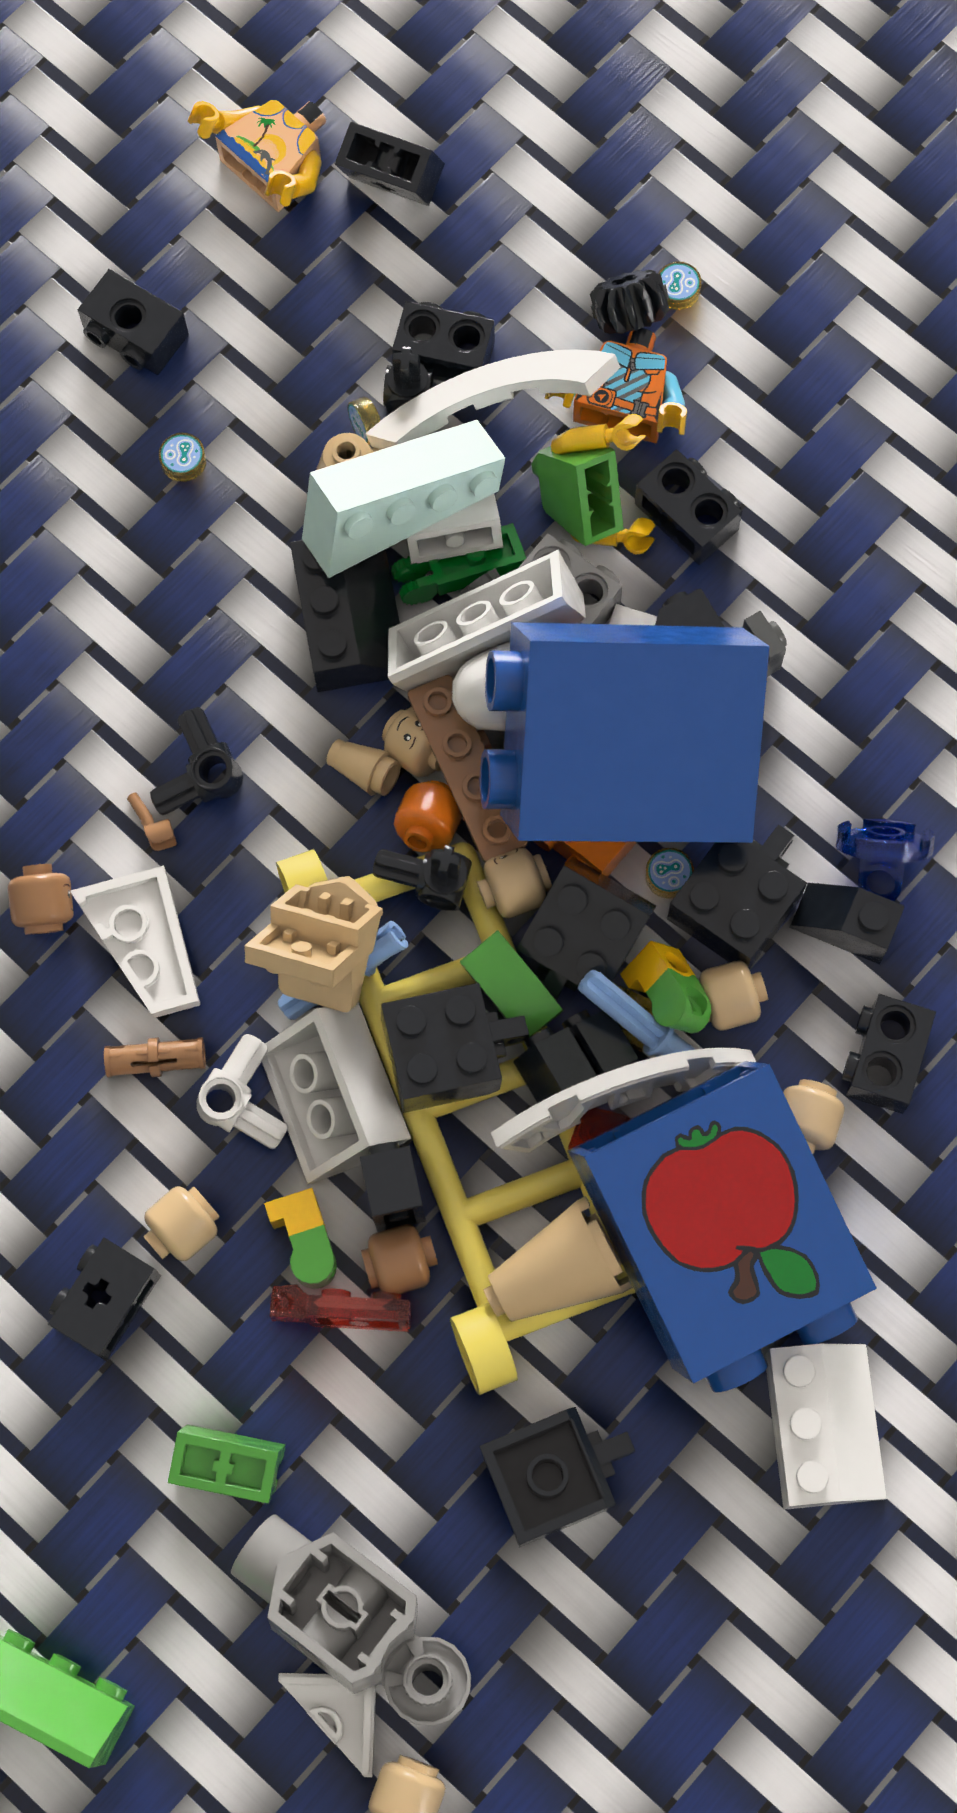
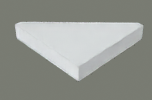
M279 1673V1682L305 1709L307 1714L331 1741L338 1746L364 1777H373L376 1685L353 1694L329 1674Z

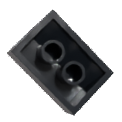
M303 540L290 542L317 692L389 680V628L400 624L386 549L328 578Z

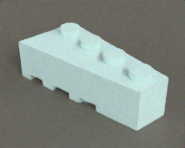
M478 420L310 472L302 540L327 577L330 578L498 492L505 457Z

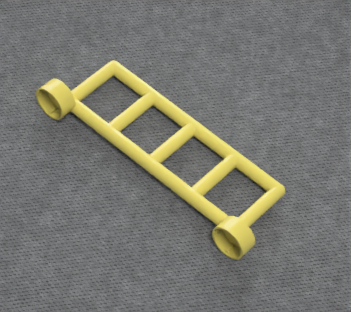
M466 842L450 845L455 847L454 852L466 856L472 862L463 898L481 943L498 930L516 951L504 919L499 914L496 906L486 909L477 885V881L485 879V875L474 847ZM314 849L276 862L284 893L296 884L309 887L316 882L328 880ZM425 855L416 858L424 860ZM373 873L354 879L376 902L415 889L412 886L377 878ZM465 957L385 986L377 967L373 975L370 977L364 976L359 1003L400 1109V1100L381 1021V1004L476 984L460 963ZM522 1043L524 1050L526 1051L528 1048L525 1043ZM518 1057L499 1063L502 1082L500 1090L494 1093L402 1113L477 1308L451 1317L450 1322L461 1357L478 1395L518 1380L508 1341L635 1293L634 1288L622 1294L512 1322L506 1313L497 1317L487 1300L484 1289L491 1286L488 1275L495 1268L478 1226L580 1188L583 1196H586L590 1202V1208H588L590 1214L596 1213L605 1230L568 1153V1150L592 1138L583 1116L580 1119V1124L559 1134L569 1160L467 1198L436 1118L525 1086L526 1083L513 1063ZM622 1264L620 1267L623 1273L617 1275L618 1280L628 1276Z

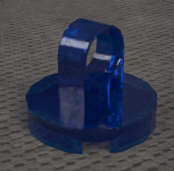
M871 818L863 819V828L851 829L852 823L850 821L842 822L837 826L835 844L837 850L846 855L860 858L858 887L875 893L870 889L867 878L874 871H886L892 875L895 881V888L887 894H875L895 901L900 896L904 884L906 862L925 860L933 855L935 839L933 831L926 829L923 831V835L915 834L916 824L910 822Z

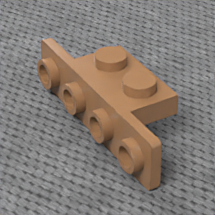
M445 675L409 690L408 700L428 739L431 750L478 852L485 863L493 857L526 847L528 841L517 840L500 816V809H483L479 784L480 763L484 749H492L484 730L477 731L474 726L465 722L457 713L452 701L453 678L450 675Z

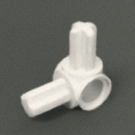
M245 1034L238 1042L222 1070L214 1068L206 1082L202 1085L196 1101L197 1111L200 1118L210 1125L219 1126L229 1133L235 1127L268 1148L275 1149L284 1137L288 1127L286 1123L249 1102L252 1094H250L252 1091L247 1086L268 1052V1046L257 1037ZM218 1089L228 1092L233 1099V1107L224 1113L213 1111L206 1102V1096L209 1092Z

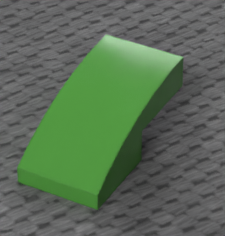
M498 930L460 961L463 968L476 983L480 984V988L490 998L505 1019L525 1016L529 1038L563 1012L557 1001Z

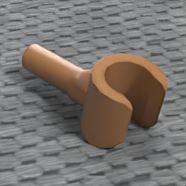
M136 792L130 794L127 800L140 818L152 850L160 851L176 846L177 842L169 818L154 823L151 813Z

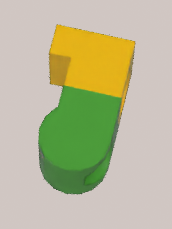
M650 941L620 973L628 988L647 994L652 1002L654 1019L660 1025L692 1034L701 1031L709 1022L711 1015L710 1000L679 949Z
M313 1188L264 1203L272 1227L276 1229L286 1225L293 1248L290 1258L291 1270L298 1282L311 1289L323 1288L328 1285L335 1277L337 1265Z

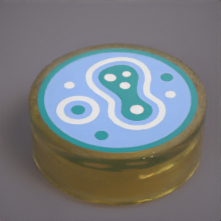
M672 262L665 265L658 274H661L663 285L666 284L669 295L667 300L669 308L682 310L694 305L700 296L702 283L697 269L685 262Z
M363 396L349 402L347 410L355 434L362 437L369 445L370 443L365 433L379 423L381 419L372 401Z
M176 433L166 438L160 446V464L164 473L169 478L185 482L195 479L203 472L206 466V454L201 441L194 435Z
M664 848L658 850L647 862L645 872L646 883L649 889L657 896L673 899L694 872V866L689 856L679 849Z

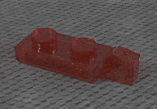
M297 1284L273 1286L270 1317L272 1321L310 1323L313 1327L408 1332V1329H411L412 1309L410 1300H401L402 1296L395 1292L377 1291L371 1293V1298L351 1297L350 1291L330 1288L321 1290V1295H308Z

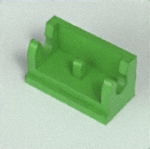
M187 1424L177 1432L168 1483L269 1504L271 1496L275 1493L278 1485V1480L276 1479L279 1464L283 1460L286 1444Z

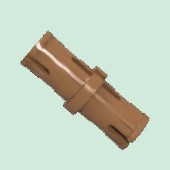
M159 1037L149 1038L148 1043L105 1046L104 1066L106 1076L109 1078L118 1075L150 1073L151 1077H161L163 1071L205 1069L206 1052L203 1037H198V1039L160 1042Z

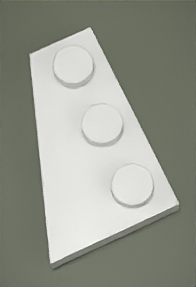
M164 865L71 890L80 908L153 1018L201 1005Z

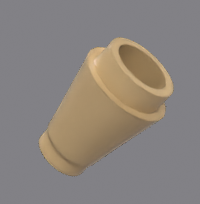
M337 739L332 744L326 759L329 766L333 767L369 795H375L376 793L382 796L387 795L396 784L401 769L398 760L389 757L388 751L345 742L341 739Z

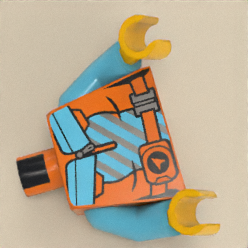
M645 328L630 331L626 345L614 341L603 343L600 351L615 354L620 368L591 396L571 393H546L544 397L548 400L552 396L561 397L564 399L563 407L570 408L575 396L573 422L588 426L607 424L608 428H614L628 415L637 414L643 420L637 426L629 428L628 431L634 436L646 435L643 440L657 444L659 432L662 433L665 427L677 428L679 435H684L687 409L685 408V401L677 377L673 373L666 371L667 357L663 354L652 352L656 335Z

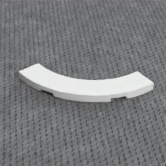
M555 350L508 358L465 372L421 393L383 418L365 435L371 447L383 450L432 434L449 423L447 419L449 415L472 404L478 410L495 403L514 399L513 392L524 389L538 388L541 394L571 393L591 396L618 371L620 365L615 354L592 350Z
M740 1048L695 1049L653 1057L605 1072L556 1093L511 1118L492 1131L491 1135L497 1148L530 1153L558 1134L580 1124L582 1116L592 1108L608 1102L610 1109L613 1110L636 1101L651 1098L653 1088L674 1085L678 1092L687 1091L745 1061L756 1062L751 1050Z

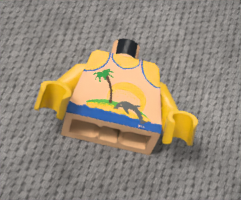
M270 100L262 106L235 111H218L212 104L204 101L195 103L188 122L190 124H200L197 133L202 139L209 138L212 132L217 134L215 138L220 161L277 212L282 210L284 206L288 207L292 199L311 194L315 191L322 165L319 140L315 132L326 123V118L313 102L306 103L294 115L277 100Z

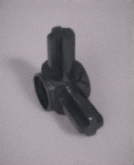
M403 346L402 352L393 353L392 366L387 365L383 404L390 413L421 393L433 388V369H425L424 365L420 363L419 355L412 354V347Z
M200 707L186 710L178 717V724L192 752L188 759L189 764L186 765L187 773L150 792L151 801L160 815H166L198 798L207 803L215 798L224 799L231 797L238 792L242 785L243 773L241 767L234 760L227 743L218 742L204 710ZM216 764H226L227 770L224 778L217 783H209L208 773L210 769Z
M445 845L444 849L431 850L425 854L424 860L382 849L376 855L373 875L377 878L415 887V895L423 904L440 910L456 911L461 905L472 862L466 856L454 852L455 847Z

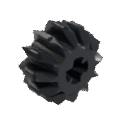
M649 269L645 271L636 270L631 273L623 272L619 276L609 277L607 281L598 283L590 293L592 301L590 306L593 317L597 320L599 329L608 334H623L628 331H637L643 327H651L653 322L661 321L670 310L667 301L669 295L666 284L663 285L661 274Z

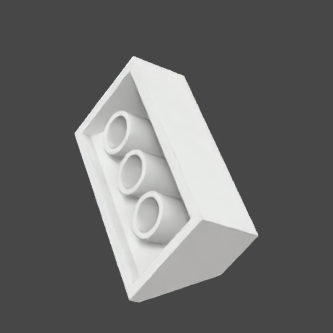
M559 550L389 628L388 678L391 683L408 692L445 675H450L454 679L459 668L472 657L510 641L511 622L578 624L579 621L585 619L584 595Z

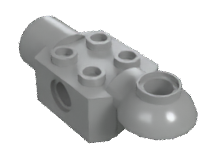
M276 1514L270 1516L258 1527L237 1556L232 1566L231 1574L270 1604L267 1618L271 1629L353 1694L379 1683L382 1684L389 1704L401 1718L415 1725L435 1726L449 1721L464 1707L471 1687V1673L466 1658L455 1645L441 1638L418 1637L415 1635L418 1603L417 1596L334 1532L311 1542ZM433 1671L442 1678L443 1685L436 1694L424 1696L414 1689L413 1682L421 1672Z

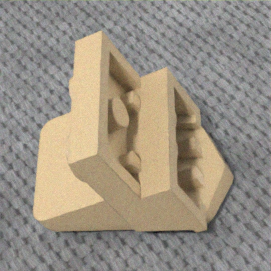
M350 876L316 882L309 887L296 884L270 906L271 923L245 944V963L262 967L270 973L278 974L279 989L286 996L347 1013L359 1001L368 958L374 949L380 918L383 915V908L378 907L375 899Z

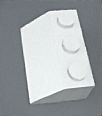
M359 1003L347 1013L327 1007L316 1008L265 1043L268 1046V1052L263 1058L262 1064L283 1120L288 1127L287 1130L307 1184L316 1183L360 1166V1157L370 1155L369 1148L375 1145L398 1142L400 1146L411 1139Z
M811 1344L770 1348L764 1356L768 1363L766 1372L783 1510L886 1500L866 1344Z

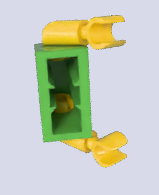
M637 414L628 415L614 428H608L607 424L571 428L556 436L552 440L551 446L539 450L532 462V471L539 478L542 506L545 512L562 526L572 539L584 546L595 544L617 547L618 542H622L628 551L637 555L647 551L655 540L653 537H646L655 527L654 522L648 518L641 517L636 519L629 529H624L616 453L613 448L609 447L610 443L614 442L621 450L628 451L646 437V435L634 436L628 431L629 428L637 426L643 420Z

